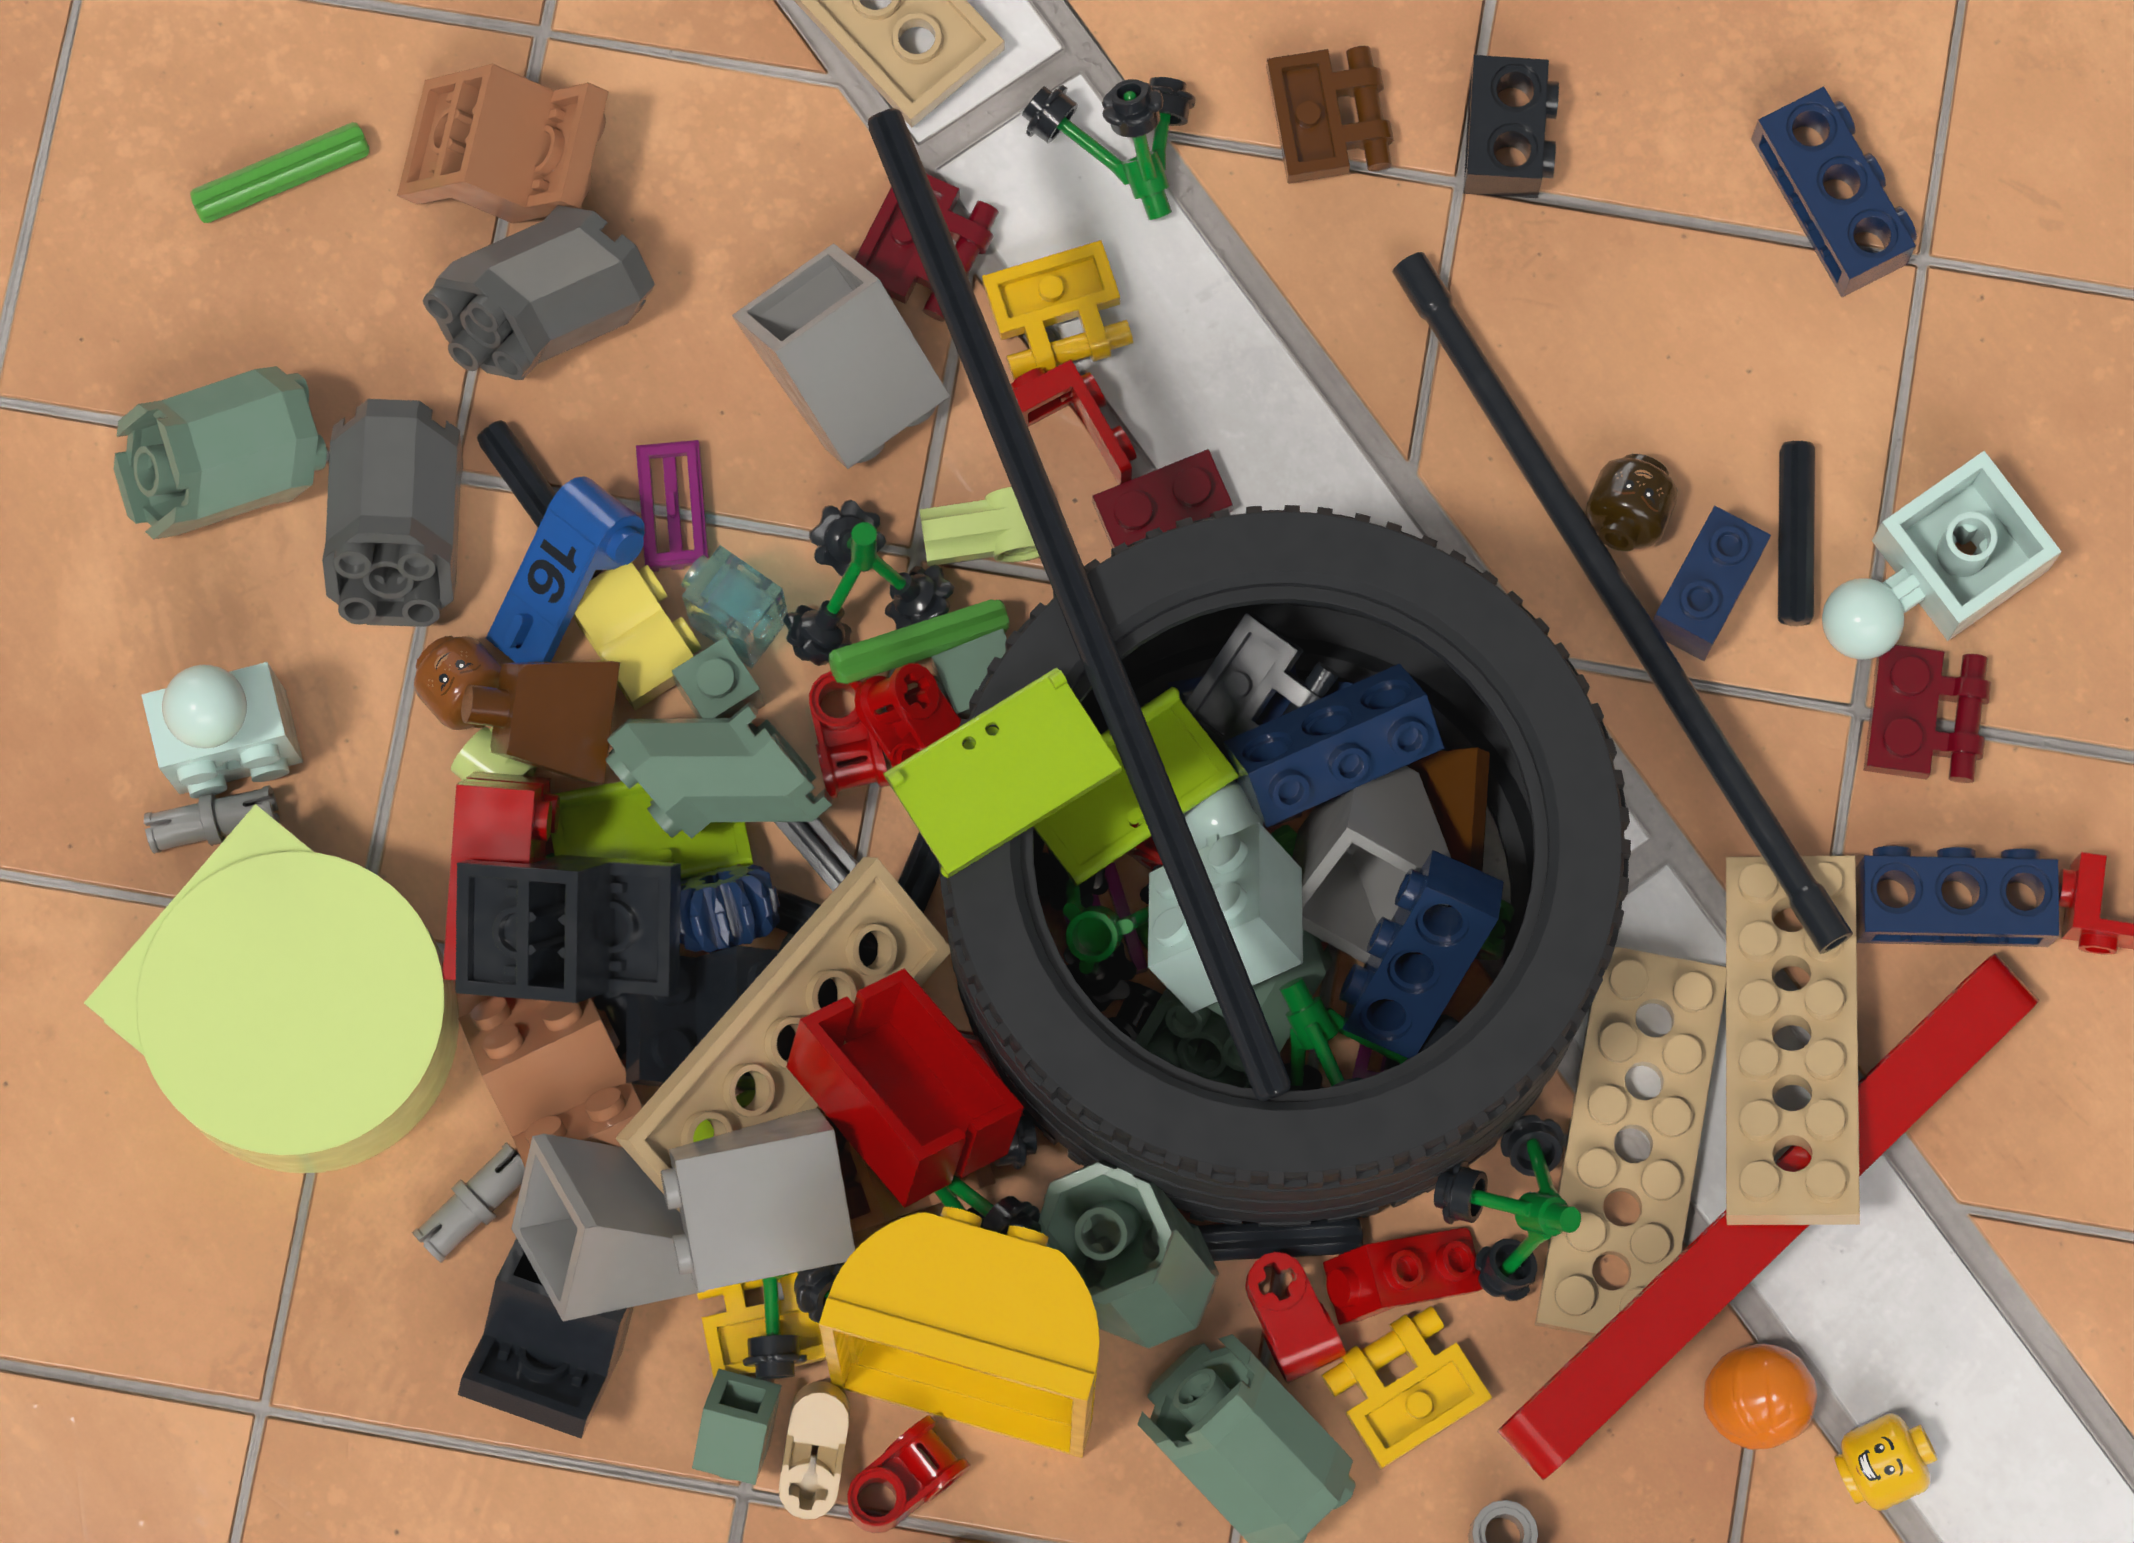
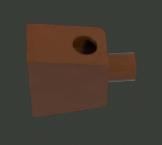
M575 660L503 663L500 670L498 688L471 684L466 687L461 707L462 720L464 723L493 727L490 745L491 753L574 780L604 784L607 765L605 759L608 757L609 750L607 739L611 735L620 662Z

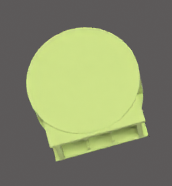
M256 804L84 1002L86 1006L104 1020L106 1025L144 1055L154 1079L165 1096L209 1140L243 1161L262 1168L290 1173H320L349 1167L378 1155L408 1134L434 1104L446 1082L452 1067L459 1031V1008L453 980L443 979L444 955L409 902L393 886L362 866L339 857L315 853Z

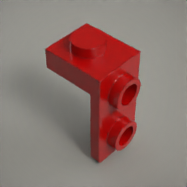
M1070 359L1046 373L1042 367L1032 369L1011 383L1028 427L1073 404L1117 483L1120 485L1132 480V465L1130 462L1137 459L1136 452L1123 428L1118 425L1111 429L1100 410V408L1107 405L1106 400L1090 372L1081 376Z
M2081 852L2070 864V869L2062 868L2059 873V907L2065 908L2061 939L2079 941V950L2093 954H2116L2118 947L2134 950V923L2100 919L2107 856Z
M1467 1228L1365 1244L1323 1262L1327 1277V1293L1334 1305L1339 1325L1360 1322L1395 1307L1472 1294L1483 1289L1478 1281L1480 1271L1475 1268L1476 1252L1471 1233Z

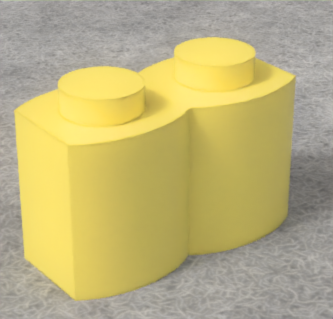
M631 562L616 569L606 570L590 580L573 618L602 661L620 662L617 685L636 711L675 686L676 683L672 670L694 657L693 654L702 648L685 620L680 617L671 622L658 603L665 599L667 594L650 567L646 565L637 570Z

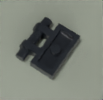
M1254 613L1245 614L1184 704L1224 756H1228L1224 741L1264 724L1258 720V717L1276 691L1291 701L1282 714L1285 715L1325 697L1339 677L1334 670L1321 662H1317L1305 681L1291 673L1290 670L1304 650Z

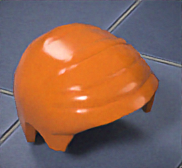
M1753 1344L1734 1349L1725 1354L1710 1371L1704 1388V1410L1709 1421L1730 1442L1749 1450L1775 1448L1801 1435L1813 1418L1817 1400L1815 1379L1803 1360L1791 1350L1771 1344Z

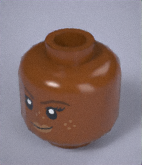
M444 636L428 645L417 659L414 688L417 696L444 726L452 730H465L473 726L475 728L485 727L484 725L463 722L461 716L463 695L469 684L498 688L502 666L478 640L470 636Z

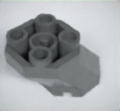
M557 205L542 222L453 261L437 277L433 288L425 295L423 304L437 321L445 339L450 342L448 345L449 354L460 366L469 371H476L480 367L489 374L509 377L513 380H524L537 364L628 324L642 309L646 302L644 299L652 291L655 283L637 246L623 234L615 242L601 231L608 222L596 212Z
M367 399L356 408L354 418L345 423L344 417L332 429L329 454L326 542L322 562L326 596L339 605V615L352 624L426 627L439 619L440 610L454 600L457 575L460 484L463 472L460 430L447 420L445 428L432 420L433 410L419 400Z

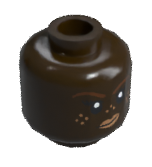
M1642 454L1626 455L1624 458L1609 461L1600 470L1587 502L1586 516L1603 543L1612 549L1631 551L1634 548L1649 547L1657 543L1664 535L1676 505L1678 490L1669 476L1667 468L1661 462Z

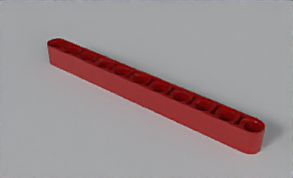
M1995 953L1967 976L1858 1082L1859 1177L2040 1001ZM1792 1145L1775 1163L1785 1171L1796 1172L1807 1167L1812 1157L1806 1149ZM1725 1210L1525 1402L1497 1432L1542 1480L1546 1479L1569 1459L1809 1225H1727Z

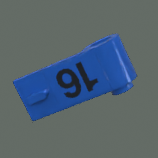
M576 477L565 483L550 502L486 639L515 663L552 661L595 570L616 569L631 563L640 554L644 545L643 537L645 534V524L641 517L588 477Z

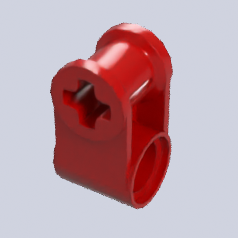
M918 663L902 665L895 669L891 677L888 678L885 676L869 677L859 684L855 692L854 702L858 717L869 729L891 762L892 768L957 729L961 722V718L957 716L939 689L932 673ZM917 683L918 687L908 690L907 685ZM886 706V712L881 714L876 712L877 709Z
M829 671L821 675L813 683L809 692V706L818 744L815 746L826 791L834 799L838 797V793L841 790L875 782L881 788L890 786L883 774L887 772L883 751L869 729L860 721L856 709L854 708L849 715L843 718H833L827 716L822 711L821 703L828 693L834 690H844L850 692L855 697L856 689L861 683L860 680L849 684L837 683L832 672Z
M1273 1252L1265 1254L1255 1261L1246 1277L1245 1289L1247 1297L1263 1328L1262 1333L1271 1355L1286 1383L1292 1382L1345 1356L1346 1352L1339 1334L1324 1305L1319 1302L1303 1267L1297 1259L1286 1253ZM1272 1267L1277 1275H1283L1288 1272L1292 1277V1282L1285 1289L1287 1299L1279 1301L1273 1292L1265 1295L1261 1293L1259 1286L1266 1279L1265 1268Z
M930 1415L922 1418L899 1436L885 1450V1453L858 1473L850 1483L847 1493L848 1512L853 1522L862 1530L871 1533H884L896 1527L922 1504L928 1503L945 1491L971 1467L966 1458L957 1459L933 1430L936 1422ZM919 1448L924 1451V1453H925V1454L928 1456V1458L933 1462V1464L937 1467V1469H934V1468L931 1466V1464L926 1460V1458H925V1457L922 1455V1453L918 1450ZM881 1484L887 1486L893 1492L896 1503L890 1513L882 1517H872L861 1510L858 1505V1497L862 1490L869 1485Z

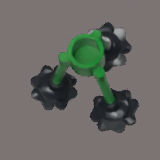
M1048 848L1049 853H1039L1034 858V865L1038 872L1036 880L1038 895H1050L1051 907L1055 910L1063 909L1064 915L1071 921L1066 930V944L1068 947L1063 954L1065 961L1069 964L1066 966L1077 984L1096 1008L1103 1012L1113 1001L1127 999L1131 995V987L1125 980L1133 979L1137 974V968L1134 963L1126 958L1122 938L1124 934H1128L1135 928L1149 922V883L1140 892L1141 900L1148 904V906L1129 916L1119 918L1110 908L1101 905L1092 906L1093 894L1101 895L1108 889V883L1104 875L1105 868L1078 886H1075L1070 880L1068 873ZM1163 864L1154 866L1152 871L1161 868Z

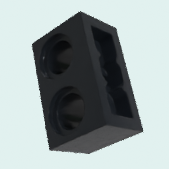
M1474 55L1469 79L1463 194L1538 198L1542 178H1553L1556 141L1545 140L1546 119H1556L1559 82L1548 81L1549 60ZM1507 88H1516L1527 95L1529 102L1521 107H1510L1500 100L1498 93ZM1512 147L1521 151L1527 161L1520 166L1509 167L1501 164L1496 159L1494 153L1501 148Z

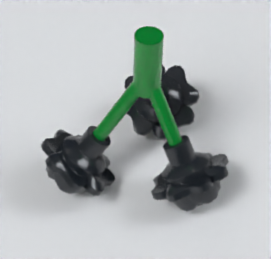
M851 499L844 501L840 510L835 506L828 505L822 510L820 523L809 532L808 537L811 543L819 546L814 552L815 561L821 565L832 566L838 575L842 576V579L832 598L823 601L818 610L806 605H800L795 613H786L783 619L788 628L786 639L792 645L794 653L802 661H811L817 666L826 665L829 662V654L832 650L851 645L850 635L852 630L847 624L841 623L845 614L842 606L861 571L866 572L874 569L890 583L889 594L893 601L886 606L885 614L894 620L896 630L947 614L950 609L948 598L953 594L955 587L950 581L944 579L943 570L937 565H932L926 570L920 566H914L909 573H898L881 559L877 552L885 546L886 539L882 533L877 531V528L880 526V517L877 513L863 511Z

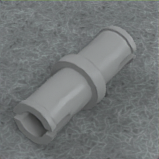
M268 785L262 789L218 799L211 793L200 796L199 802L196 804L156 813H145L144 824L151 827L145 829L150 849L155 854L160 853L162 850L206 840L211 846L221 844L225 840V836L232 832L255 804L280 823L278 813L274 814L273 812L278 810L274 792L271 786Z
M506 1142L502 1149L467 1183L460 1179L451 1188L455 1194L419 1229L416 1228L412 1232L417 1240L421 1243L423 1242V1246L439 1262L442 1263L446 1256L481 1222L489 1225L497 1217L493 1211L522 1184L525 1167L519 1153Z

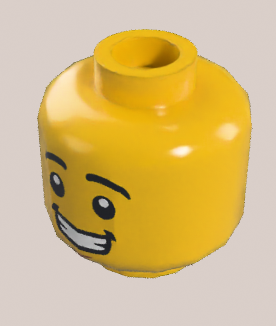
M1894 1413L1883 1415L1847 1432L1841 1441L1842 1453L1834 1456L1838 1471L1854 1502L1859 1504L1866 1501L1870 1507L1878 1511L1886 1510L1925 1492L1930 1485V1473L1927 1465L1938 1460L1923 1426L1919 1424L1909 1429L1906 1422Z

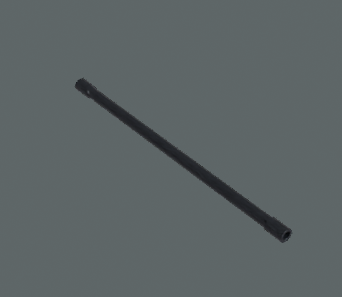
M1417 252L1406 257L1392 271L1419 316L1429 324L1788 896L1791 909L1820 954H1823L1838 947L1853 935L1845 919L1824 886L1815 880L1454 307L1451 294L1424 252Z

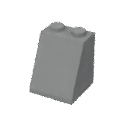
M834 243L732 315L821 444L847 469L856 463L866 462L874 458L882 451L885 442L906 427L915 426L927 420L934 413L936 406L950 397L881 281Z
M1403 766L1315 806L1297 832L1292 859L1302 868L1303 930L1365 964L1371 955L1367 953V946L1381 917L1391 920L1399 907L1395 905V898L1407 872L1410 869L1420 872L1432 850L1451 858L1418 772ZM1438 904L1444 907H1448L1447 904Z
M818 1108L669 1149L672 1168L661 1170L662 1186L668 1210L680 1209L684 1231L683 1234L672 1236L676 1263L680 1275L691 1273L692 1280L698 1291L844 1263L855 1251L835 1132Z
M550 1134L532 1136L511 1229L562 1321L706 1291L697 1290L691 1273L680 1275L678 1271L672 1236L684 1233L680 1212L677 1209L668 1210L664 1194L623 1147Z

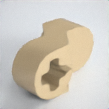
M826 1381L812 1382L803 1386L795 1395L791 1407L780 1475L779 1498L784 1508L790 1514L801 1519H816L826 1515L834 1506L838 1496L849 1427L850 1405L846 1394L837 1385ZM812 1445L818 1446L817 1455L811 1454Z

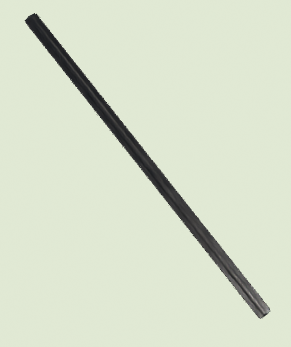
M897 108L879 112L868 119L869 132L1254 1094L1259 1101H1267L1279 1097L1290 1090V1078L902 112Z

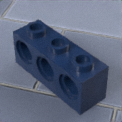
M1823 86L1758 119L1751 140L1842 298L1907 265L1916 247L1914 240L1917 239V234L1907 212L1901 206L1894 208L1883 188L1886 186V179L1878 161L1870 153L1863 155L1852 136L1856 130L1848 109L1839 100L1833 103ZM1799 127H1810L1821 135L1823 143L1818 146L1803 145L1794 137L1793 130ZM1832 179L1841 180L1850 186L1854 196L1844 200L1833 198L1826 192L1823 183ZM1861 232L1872 233L1882 241L1884 250L1877 253L1865 252L1855 243L1854 235Z
M1400 663L1224 741L1231 765L1239 776L1237 782L1247 796L1252 809L1266 827L1444 749L1427 694Z
M1903 846L1874 848L1873 856L1864 855L1856 867L1857 943L2049 947L2059 937L2058 859H2040V851L2034 849H2009L2001 852V858H1976V850L1964 847L1937 850V857L1912 856L1911 848ZM1883 880H1893L1900 883L1907 892L1908 904L1901 908H1892L1885 905L1877 894V883ZM1956 881L1965 885L1972 896L1971 907L1956 909L1948 905L1942 896V884ZM2017 882L2031 888L2036 897L2035 909L2023 911L2011 905L2006 895L2007 885Z
M1434 850L1431 851L1420 872L1410 869L1397 892L1395 905L1399 907L1393 918L1390 920L1381 917L1373 930L1367 946V953L1371 955L1364 967L1354 964L1342 985L1339 1000L1347 1003L1342 1029L1408 1059L1417 1055L1497 923L1504 881ZM1438 904H1447L1452 907H1444Z

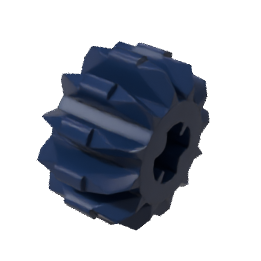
M737 864L727 868L718 867L709 872H698L697 876L693 878L683 879L681 881L680 943L684 945L685 949L694 952L704 950L710 953L718 949L751 944L756 938L768 936L781 922L778 910L780 901L776 886L772 885L769 872H766L763 867L754 864L749 866Z

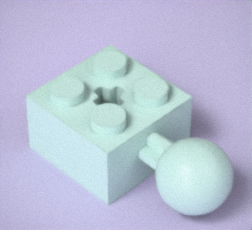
M1983 451L1882 521L1872 542L1896 573L1884 582L1859 578L1849 580L1838 586L1830 594L1824 605L1822 614L1823 630L1830 644L1841 654L1860 660L1873 659L1885 654L1897 643L1904 627V613L1919 603L1946 640L1949 641L2049 571L2062 551L1991 458ZM1971 541L1977 549L1973 555H1967L1958 550L1955 543L1958 542L1963 545Z
M268 662L230 672L213 665L192 666L178 673L168 684L167 688L141 695L158 767L179 794L189 792L191 798H199L202 795L211 793L217 795L227 790L226 782L251 776L253 782L270 781L287 775L290 772L288 766L303 763L286 690Z
M1232 781L1186 812L1184 817L1253 986L1303 963L1302 868L1263 827L1262 820L1252 809L1238 782ZM1164 866L1149 873L1148 968L1193 1013L1218 1001Z

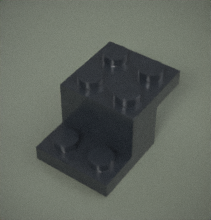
M558 855L530 864L481 860L458 862L455 993L578 1003L606 992L666 997L678 994L681 863Z
M737 945L699 957L680 956L678 994L666 997L627 993L626 1083L661 1087L781 950ZM830 978L822 983L818 991L820 1008H824L837 1001V987ZM790 1025L785 1026L777 1038V1050L783 1060L789 1058L796 1035ZM749 1072L744 1073L737 1081L735 1094L746 1090H755V1080Z
M516 1238L495 1280L484 1333L461 1377L458 1395L582 1439L623 1352L634 1307L562 1321Z

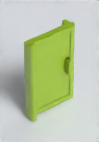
M1056 667L883 774L940 863L942 875L950 878L1122 772V765L1117 761L1073 693L1062 671ZM990 725H996V726L999 728V730H998L996 727H989V726H990Z
M1169 688L1141 707L1183 814L1239 777L1232 765L1182 703L1177 688ZM1109 729L1102 733L1101 736L1117 761L1122 765V772L1034 825V830L1068 873L1070 880L1075 886H1078L1151 837ZM1139 823L1137 828L1131 826L1132 824Z
M622 781L552 794L560 796L558 829L556 834L551 833L555 856L573 855L681 863V879L695 877L698 872H709L718 867L727 868L737 864L744 866L753 865L745 822H711L692 839L683 830L671 838L648 811L647 808L651 806L650 801L653 799L639 783H636L631 789Z

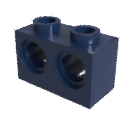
M1714 505L1654 616L1653 622L1664 640L1705 661L1771 535Z

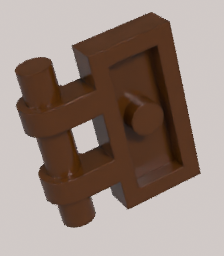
M1357 46L1348 49L1346 56L1349 70L1332 72L1328 49L1267 59L1266 69L1288 184L1349 174L1350 163L1347 150L1358 148L1364 150L1369 171H1381L1392 166L1388 145L1394 141L1390 121L1383 119L1379 92L1384 89L1380 68L1373 66L1369 46ZM1338 97H1354L1359 122L1342 125Z

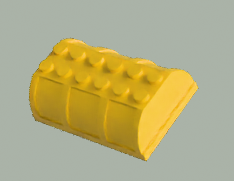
M943 1207L941 1216L922 1212L896 1220L873 1233L849 1256L835 1278L819 1322L832 1384L846 1391L1079 1458L1083 1457L1093 1418L1100 1344L1099 1325L1093 1300L1084 1280L1075 1266L1062 1252L1046 1247L1049 1239L1048 1236L1020 1226H1009L1007 1235L980 1228L982 1218L974 1213L953 1207Z

